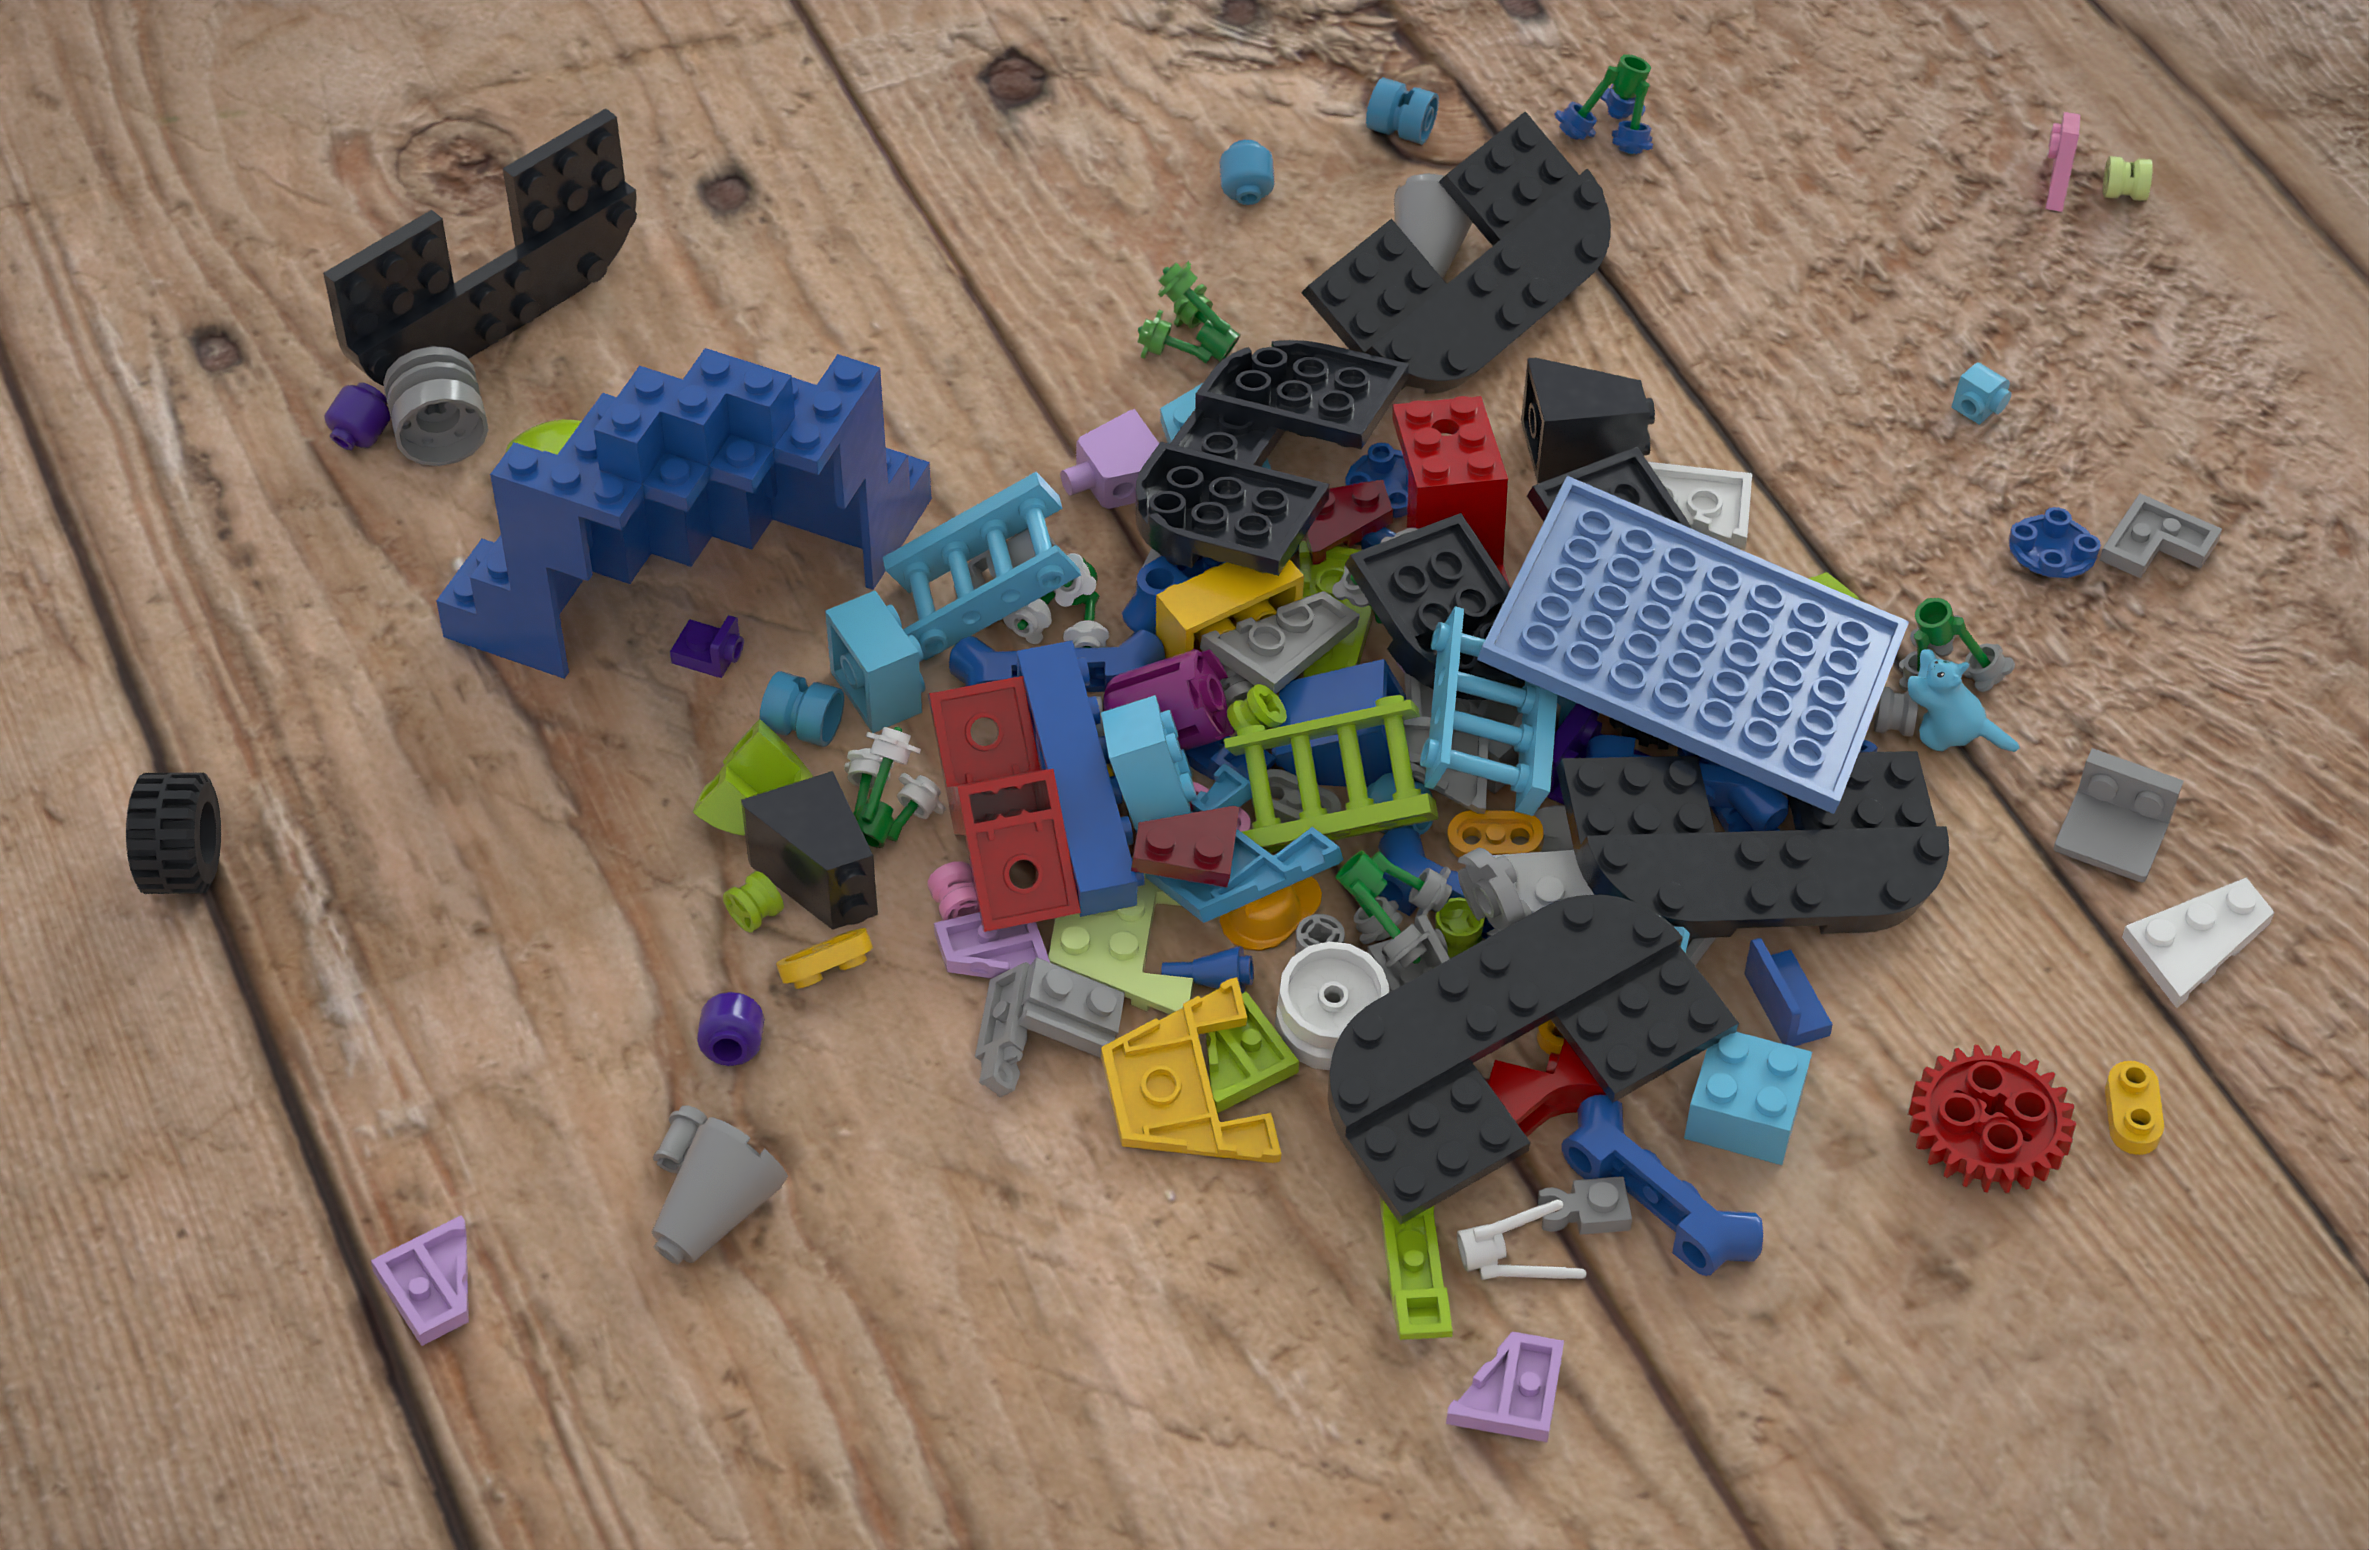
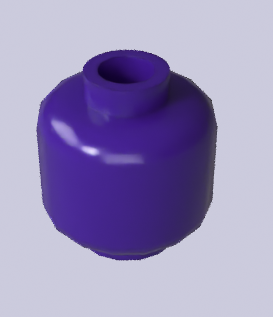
M359 382L357 386H344L324 415L325 423L332 431L329 435L332 441L347 450H352L354 446L360 448L372 447L391 419L386 396L375 387L363 382Z
M735 992L720 993L710 998L701 1010L697 1034L700 1051L709 1060L720 1065H742L752 1060L760 1050L765 1020L758 1003L744 994Z

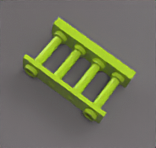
M1394 695L1376 700V707L1268 730H1265L1264 725H1252L1237 729V736L1225 738L1224 744L1225 748L1235 756L1245 754L1256 821L1252 823L1253 829L1242 831V833L1272 854L1281 851L1311 827L1331 841L1439 819L1436 801L1428 793L1421 794L1420 789H1415L1403 720L1420 717L1419 708L1411 699L1404 701V696ZM1384 725L1396 792L1392 794V801L1374 804V799L1368 798L1356 730ZM1338 734L1349 802L1345 804L1346 810L1328 814L1327 809L1321 806L1310 740ZM1291 744L1303 812L1299 813V820L1281 823L1280 818H1275L1264 750Z

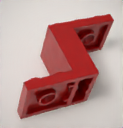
M1459 396L1454 399L1416 400L1410 403L1393 404L1392 420L1408 470L1407 529H1420L1462 513L1510 586L1503 565L1508 476L1482 397ZM1442 433H1446V434H1451V435L1444 436V435H1441V434H1442Z
M1023 676L929 693L928 699L954 834L965 835L983 931L987 932L1081 913L1054 769L1040 770ZM979 718H988L997 727V737L990 745H979L971 736L972 724ZM1019 860H1028L1036 869V879L1027 888H1017L1010 880V868Z

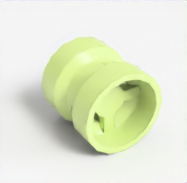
M2109 156L2104 171L2103 197L2117 199L2121 195H2128L2133 200L2147 201L2152 182V160L2138 158L2135 162H2125L2122 157Z

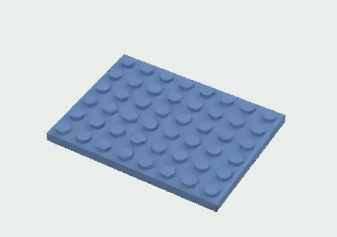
M1567 476L1492 625L1477 660L1834 814L1843 796L1909 621Z

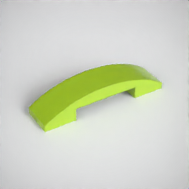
M1380 1196L1387 1274L1399 1339L1452 1337L1453 1328L1447 1287H1444L1434 1219L1435 1205L1400 1225Z

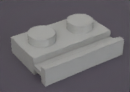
M1037 957L1028 967L1021 1004L1023 1012L1018 1020V1025L1101 1058V1047L1114 1041L1115 1036L1119 1032L1125 993Z

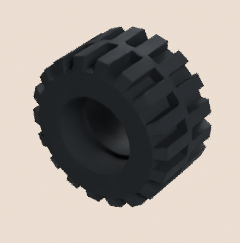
M143 773L138 777L128 804L126 848L130 871L141 893L202 894L206 893L209 887H211L220 858L221 817L216 791L206 773Z

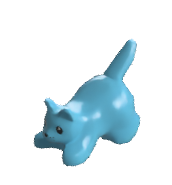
M1922 650L1918 676H1910L1908 679L1909 696L1914 702L1928 710L1923 715V721L1919 729L1922 743L1935 751L1943 752L1950 746H1965L1981 736L2000 749L2012 752L2020 749L2019 744L1986 718V712L1980 700L1962 683V674L1969 668V663L1957 664L1952 661L1936 659L1932 650Z

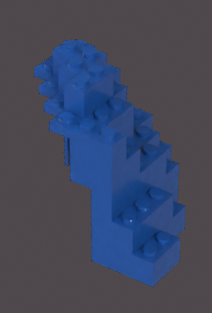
M707 348L702 351L683 379L639 366L617 397L605 393L601 394L558 455L514 442L491 472L490 477L501 535L496 542L482 538L436 600L443 637L565 679L569 674L560 613L583 580L589 581L593 572L631 584L651 554L692 567L712 537L752 550L772 520L863 549L865 587L874 590L885 573L882 557L903 545L932 499L930 462L886 448L880 367L837 354L817 385L793 378L792 375Z

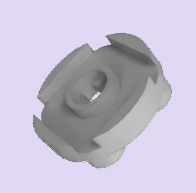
M1476 848L1459 857L1458 863L1466 865L1465 868L1457 871L1462 892L1477 921L1487 917L1490 924L1495 928L1487 932L1490 937L1532 914L1526 902L1520 900L1513 885L1517 881V875L1513 865L1506 856L1502 855L1495 859L1487 850Z

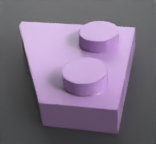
M978 912L934 923L935 937L946 970L949 973L994 978L1022 963L1027 962L1031 964L1037 957L1050 962L1036 922L984 932L980 913Z
M462 1216L371 1260L374 1274L421 1346L469 1322L467 1231L465 1220Z
M1511 1332L1497 1348L1496 1357L1490 1362H1486L1475 1374L1473 1383L1458 1401L1453 1400L1448 1406L1446 1424L1548 1442L1564 1341Z

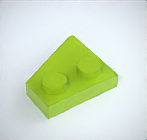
M1247 991L1242 993L1247 1014L1246 1026L1205 1033L1210 1086L1217 1114L1299 1073V1060Z

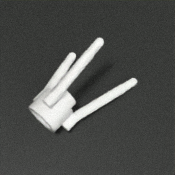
M1559 1199L1490 1225L1486 1224L1457 1231L1458 1248L1465 1270L1468 1272L1479 1269L1482 1280L1499 1276L1583 1279L1587 1274L1582 1268L1498 1265V1259L1506 1258V1247L1502 1233L1562 1209L1563 1202Z

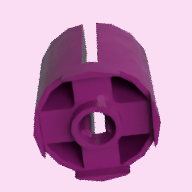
M1194 649L1121 673L1110 680L1105 689L1103 712L1156 695L1161 712L1171 711L1178 732L1177 740L1181 750L1187 751L1219 741L1235 733L1227 717L1228 707L1220 680L1228 678V675L1220 660L1210 649L1202 652Z

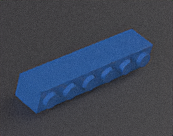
M1073 640L1018 650L1017 677L1023 676L1041 769H1054L1081 911L1079 915L1082 917L1137 906L1138 887L1145 885L1144 873L1131 871L1133 858H1131L1128 845L1134 843L1129 817H1120L1117 805L1123 802L1122 792L1116 776L1109 777L1106 765L1111 764L1106 738L1105 736L1099 737L1096 725L1101 724L1096 696H1087L1085 686L1090 685V675L1086 658H1077Z

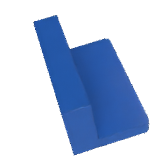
M1761 938L1751 940L1744 974L1782 1044L1794 1047L1830 1036L1833 1024L1792 950L1770 955Z

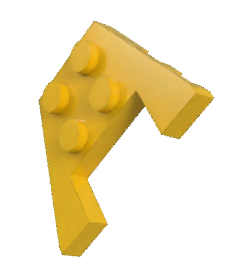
M1237 977L1221 983L1219 989L1202 998L1198 995L1183 1003L1181 1009L1158 1021L1155 1018L1101 1047V1059L1122 1147L1266 1163L1281 1161L1282 1154L1271 1113L1225 1122L1219 1121L1198 1037L1199 1034L1246 1026L1247 1014Z

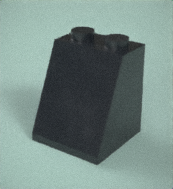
M1541 358L1527 359L1521 423L1537 483L1545 482L1638 447L1643 455L1650 454L1651 445L1648 425L1655 422V408L1653 399L1646 398L1641 380Z
M833 771L741 800L747 856L754 870L767 876L776 887L832 930L846 925L859 924L867 918L878 915L873 854Z

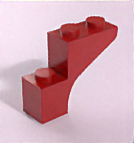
M1565 1038L1560 1054L1551 1052L1546 1072L1495 1060L1489 1079L1484 1078L1526 1137L1544 1122L1555 1116L1578 1113L1580 1104L1590 1096L1606 1095Z

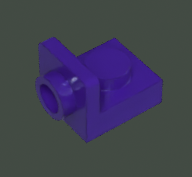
M728 615L721 628L689 619L670 650L671 663L722 679L731 662L736 663L742 654L744 638L739 633L738 618Z

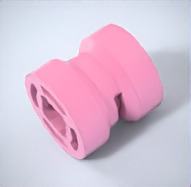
M963 861L947 863L930 875L928 889L932 898L937 903H940L939 913L943 921L979 912L971 866Z

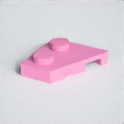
M2064 112L2062 123H2053L2048 146V158L2054 159L2046 209L2063 211L2079 138L2080 114Z

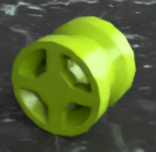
M1262 684L1253 686L1248 690L1245 700H1237L1227 709V717L1235 731L1252 725H1264L1265 730H1268L1270 727L1277 728L1287 718L1286 710L1279 697Z
M754 871L745 879V884L740 888L731 887L723 894V901L729 914L747 932H754L761 926L763 918L766 916H776L784 909V902L776 886L767 876L759 871Z

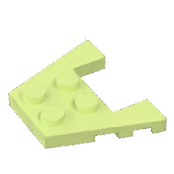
M1145 874V885L1138 887L1137 906L1082 917L1079 914L1055 918L1048 955L1050 963L1124 992V997L1131 999L1132 1006L1145 1011L1152 1007L1170 1015L1181 1009L1183 1003L1192 999L1193 978L1144 973L1155 905L1159 903L1181 906L1146 879Z

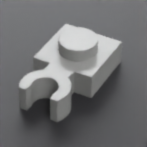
M1623 1176L1573 1180L1571 1193L1568 1194L1558 1188H1545L1539 1191L1538 1206L1558 1199L1563 1202L1562 1209L1543 1217L1542 1229L1545 1231H1559L1565 1228L1568 1223L1577 1222L1580 1235L1630 1231L1632 1216Z

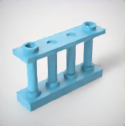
M1037 472L882 557L885 571L908 593L912 592L919 621L903 630L907 636L913 635L917 639L925 661L955 645L961 639L977 633L1081 576L1077 565L1057 545L1052 547L1045 518L1063 509L1059 495ZM1028 528L1035 557L1013 568L1006 540ZM989 550L996 578L974 590L967 561ZM951 571L957 600L935 611L929 582Z
M1455 606L1446 622H1439L1432 638L1431 648L1437 651L1429 738L1423 746L1420 757V765L1426 767L1424 787L1434 789L1447 768L1511 785V790L1516 792L1515 812L1533 816L1551 789L1558 694L1528 681H1525V686L1521 689L1459 672L1460 652L1478 657L1485 639L1462 633L1464 609ZM1456 691L1515 706L1517 711L1523 714L1522 724L1520 727L1457 711L1455 710ZM1453 730L1514 746V751L1520 752L1519 763L1515 767L1452 750Z

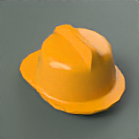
M1312 876L1221 915L1219 922L1223 934L1234 945L1242 946L1246 950L1262 951L1276 947L1297 929L1299 923L1304 918L1314 915L1320 907L1322 891L1318 882Z

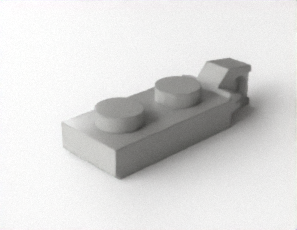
M1027 962L990 979L975 1058L981 1061L982 1067L979 1083L997 1093L999 1097L1013 1092L1020 1076L1016 1062L1020 1061L1023 1056L1022 1051L1028 1037L1027 1028L1018 1025V1020L1023 1012L1021 1004L1028 967L1030 966Z

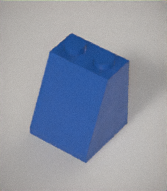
M1385 659L1292 680L1279 691V699L1283 703L1287 714L1286 721L1279 727L1376 707L1375 701L1383 697L1402 695L1405 701L1406 694ZM1384 725L1356 730L1367 788L1382 775L1393 772ZM1338 734L1310 740L1318 785L1347 787ZM1291 744L1272 748V755L1276 757V765L1296 775Z

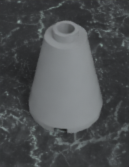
M1429 173L1413 175L1407 178L1404 186L1400 188L1399 185L1396 189L1394 196L1395 223L1443 279L1473 222L1439 183L1445 175Z
M709 1117L708 1120L705 1119L702 1125L698 1127L652 1230V1235L657 1240L654 1248L664 1258L676 1265H679L682 1260L689 1263L695 1262L782 1188L783 1183L788 1178L783 1166L766 1149L759 1154L747 1143L751 1138L739 1129L714 1117Z

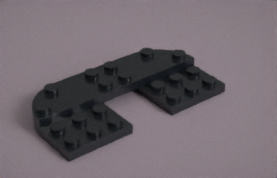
M605 108L502 168L515 247L454 283L443 218L433 210L324 272L323 275L337 340L347 359L374 382L384 386L383 382L387 370L398 358L413 350L432 346L451 348L470 359L577 294L591 283L601 280L605 276L608 266L622 248L637 218L635 211L636 189L625 182L616 115Z
M1526 111L1439 181L1441 186L1492 245L1489 250L1449 283L1442 279L1391 218L1301 292L1349 350L1409 364L1408 379L1402 389L1410 386L1425 389V394H1435L1452 390L1462 385L1587 280L1598 269L1606 256L1611 237V222L1602 187L1597 183L1588 168L1579 175Z
M1303 340L1272 341L1271 347L1258 349L1253 355L1249 347L1229 355L1216 365L1196 392L1195 409L1171 443L1160 442L1138 474L1136 480V524L1142 538L1153 550L1165 557L1173 565H1183L1192 568L1198 558L1204 556L1215 561L1227 562L1254 569L1261 573L1279 576L1329 500L1330 484L1264 468L1262 465L1286 431L1296 433L1302 437H1313L1337 443L1342 447L1362 449L1407 381L1409 364L1324 343Z
M1638 447L1534 485L1527 494V498L1544 522L1566 477L1569 476L1692 529L1688 520ZM1462 513L1353 553L1345 563L1348 571L1393 639L1387 648L1391 656L1405 673L1433 690L1437 651L1432 650L1431 644L1437 624L1439 622L1445 623L1455 606L1463 608L1462 633L1486 640L1511 589ZM1460 652L1459 672L1521 689L1525 686V680L1477 660L1478 657ZM1456 691V698L1465 700H1489L1486 698Z
M1917 751L1859 752L1841 801L1834 814L1787 794L1796 830L1715 832L1698 756L1562 758L1557 766L1577 864L1584 880L1594 895L1614 896L1641 904L1666 919L1673 927H1684L1690 933L1689 938L1731 937L1737 928L1819 926L1821 934L1864 933L1888 929L1905 921L1916 912L1937 888L1947 867L1949 857L1947 826L1937 827Z
M1581 895L1565 898L1539 909L1382 996L1354 1016L1341 1033L1333 1051L1328 1081L1329 1111L1340 1139L1400 1225L1529 1151L1531 1142L1473 1063L1551 1020L1612 1103L1715 1045L1721 1038L1737 1031L1739 1022L1680 947L1683 937L1675 927L1651 909L1627 899L1607 895Z

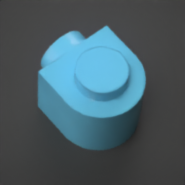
M1978 362L1960 376L1951 408L1980 425L1993 412L2000 414L2005 409L2012 395L2008 390L2010 381Z

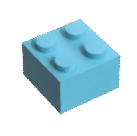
M875 590L826 610L830 671L870 731L875 733L882 730L883 727L892 726L922 713L921 693L925 691V683L920 673L919 662L923 661V652L917 639L913 635L907 636L902 629L901 620L896 609L891 604L886 606Z
M1156 695L1101 712L1109 759L1136 833L1139 822L1192 813L1189 802L1197 800V795L1191 779L1192 772L1184 749H1180L1177 740L1178 732L1171 711L1161 712Z
M1740 1032L1731 1033L1721 1038L1718 1043L1709 1047L1706 1051L1691 1100L1684 1139L1783 1165L1803 1094L1812 1052Z

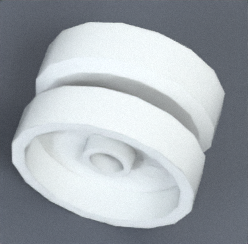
M1330 941L1308 946L1291 958L1281 976L1275 1028L1300 1062L1315 1069L1330 1070L1335 1045L1347 1024L1367 1005L1389 993V984L1383 968L1369 953L1351 944Z

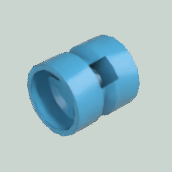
M1382 77L1376 84L1368 104L1366 126L1368 129L1391 135L1396 130L1398 131L1399 138L1423 145L1430 136L1437 117L1439 96L1437 93L1414 87L1409 92L1407 91L1406 84Z
M778 671L772 676L767 685L760 707L759 718L775 733L787 736L793 730L796 731L799 740L826 747L833 740L841 722L844 709V692L840 688L820 682H814L808 687L805 678Z

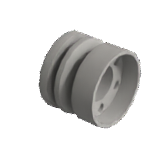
M432 346L413 350L398 358L387 370L383 382L397 448L406 458L421 465L442 466L457 463L473 455L482 446L488 433L487 418L474 366L465 355L451 348Z

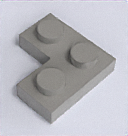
M2139 493L2104 545L2099 560L2138 578L2143 576L2159 551L2201 569L2218 543L2222 528Z

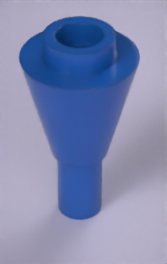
M1238 946L1196 958L1193 962H1163L1161 974L1193 978L1195 984L1219 989L1221 983L1237 977L1242 994L1245 991V985L1253 984L1254 963L1252 956L1245 955L1243 947Z

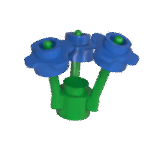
M1622 55L1617 67L1608 66L1603 80L1584 105L1571 102L1563 112L1557 110L1554 113L1555 118L1561 122L1559 124L1560 129L1575 140H1584L1587 136L1594 137L1596 131L1593 127L1597 123V119L1590 111L1598 100L1601 99L1607 104L1608 114L1611 117L1622 119L1632 115L1631 121L1619 122L1618 130L1612 131V137H1614L1612 143L1619 146V150L1629 154H1640L1643 150L1653 149V143H1651L1652 136H1650L1651 127L1641 123V116L1644 115L1646 110L1644 106L1645 96L1650 87V84L1646 81L1651 71L1649 63L1634 55Z

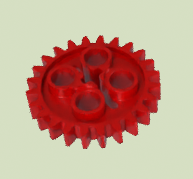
M1974 1045L1971 1057H1967L1959 1048L1954 1049L1951 1061L1941 1055L1938 1056L1934 1069L1925 1067L1921 1081H1916L1908 1109V1115L1912 1116L1909 1131L1919 1134L1916 1148L1931 1149L1927 1161L1929 1165L1942 1161L1946 1163L1944 1177L1948 1178L1958 1171L1963 1174L1962 1186L1968 1187L1974 1178L1981 1180L1983 1191L1987 1193L1991 1188L1992 1182H1999L2003 1191L2010 1193L2014 1180H2017L2025 1190L2030 1189L2034 1176L2043 1182L2047 1181L2051 1168L2059 1170L2064 1155L2068 1156L2076 1128V1122L2071 1120L2075 1108L2074 1104L2064 1102L2068 1091L2067 1088H2052L2056 1074L2049 1072L2040 1076L2036 1073L2039 1061L2035 1059L2026 1066L2021 1064V1053L2018 1050L2009 1059L2003 1058L2001 1048L1998 1045H1995L1991 1056L1984 1055L1979 1045Z

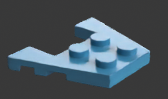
M1223 764L1215 772L1214 778L1216 782L1207 793L1200 791L1197 795V800L1191 802L1193 807L1192 813L1228 806H1242L1252 798L1250 781L1227 764ZM1313 827L1275 855H1271L1236 829L1228 888L1145 874L1146 879L1205 923L1338 865L1344 859L1340 847Z

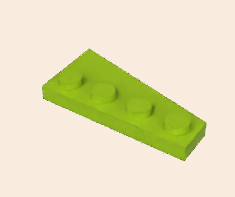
M1301 541L1299 544L1300 571L1304 575L1303 598L1324 591L1338 600L1333 594V586L1341 580L1345 572L1344 566L1349 556L1361 550L1336 546L1326 552V561L1313 565L1306 541ZM1347 598L1338 600L1360 615L1357 628L1304 670V678L1360 664L1374 615L1369 605L1359 607L1350 603Z

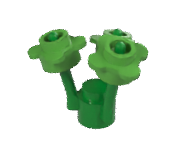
M1189 261L1182 267L1175 262L1170 268L1165 267L1163 269V275L1158 279L1163 286L1159 289L1158 295L1160 297L1166 295L1172 302H1175L1174 313L1176 314V319L1174 320V325L1176 327L1184 323L1192 329L1201 323L1204 324L1195 338L1201 345L1198 347L1169 336L1172 323L1162 320L1163 311L1158 310L1154 321L1146 318L1143 326L1138 328L1139 337L1137 343L1144 345L1141 354L1143 359L1146 358L1148 351L1161 356L1165 345L1192 354L1206 364L1212 357L1221 362L1229 355L1241 334L1231 328L1230 324L1221 319L1212 310L1213 303L1204 295L1207 290L1204 284L1198 285L1194 291L1190 288L1198 277L1190 270L1191 263Z

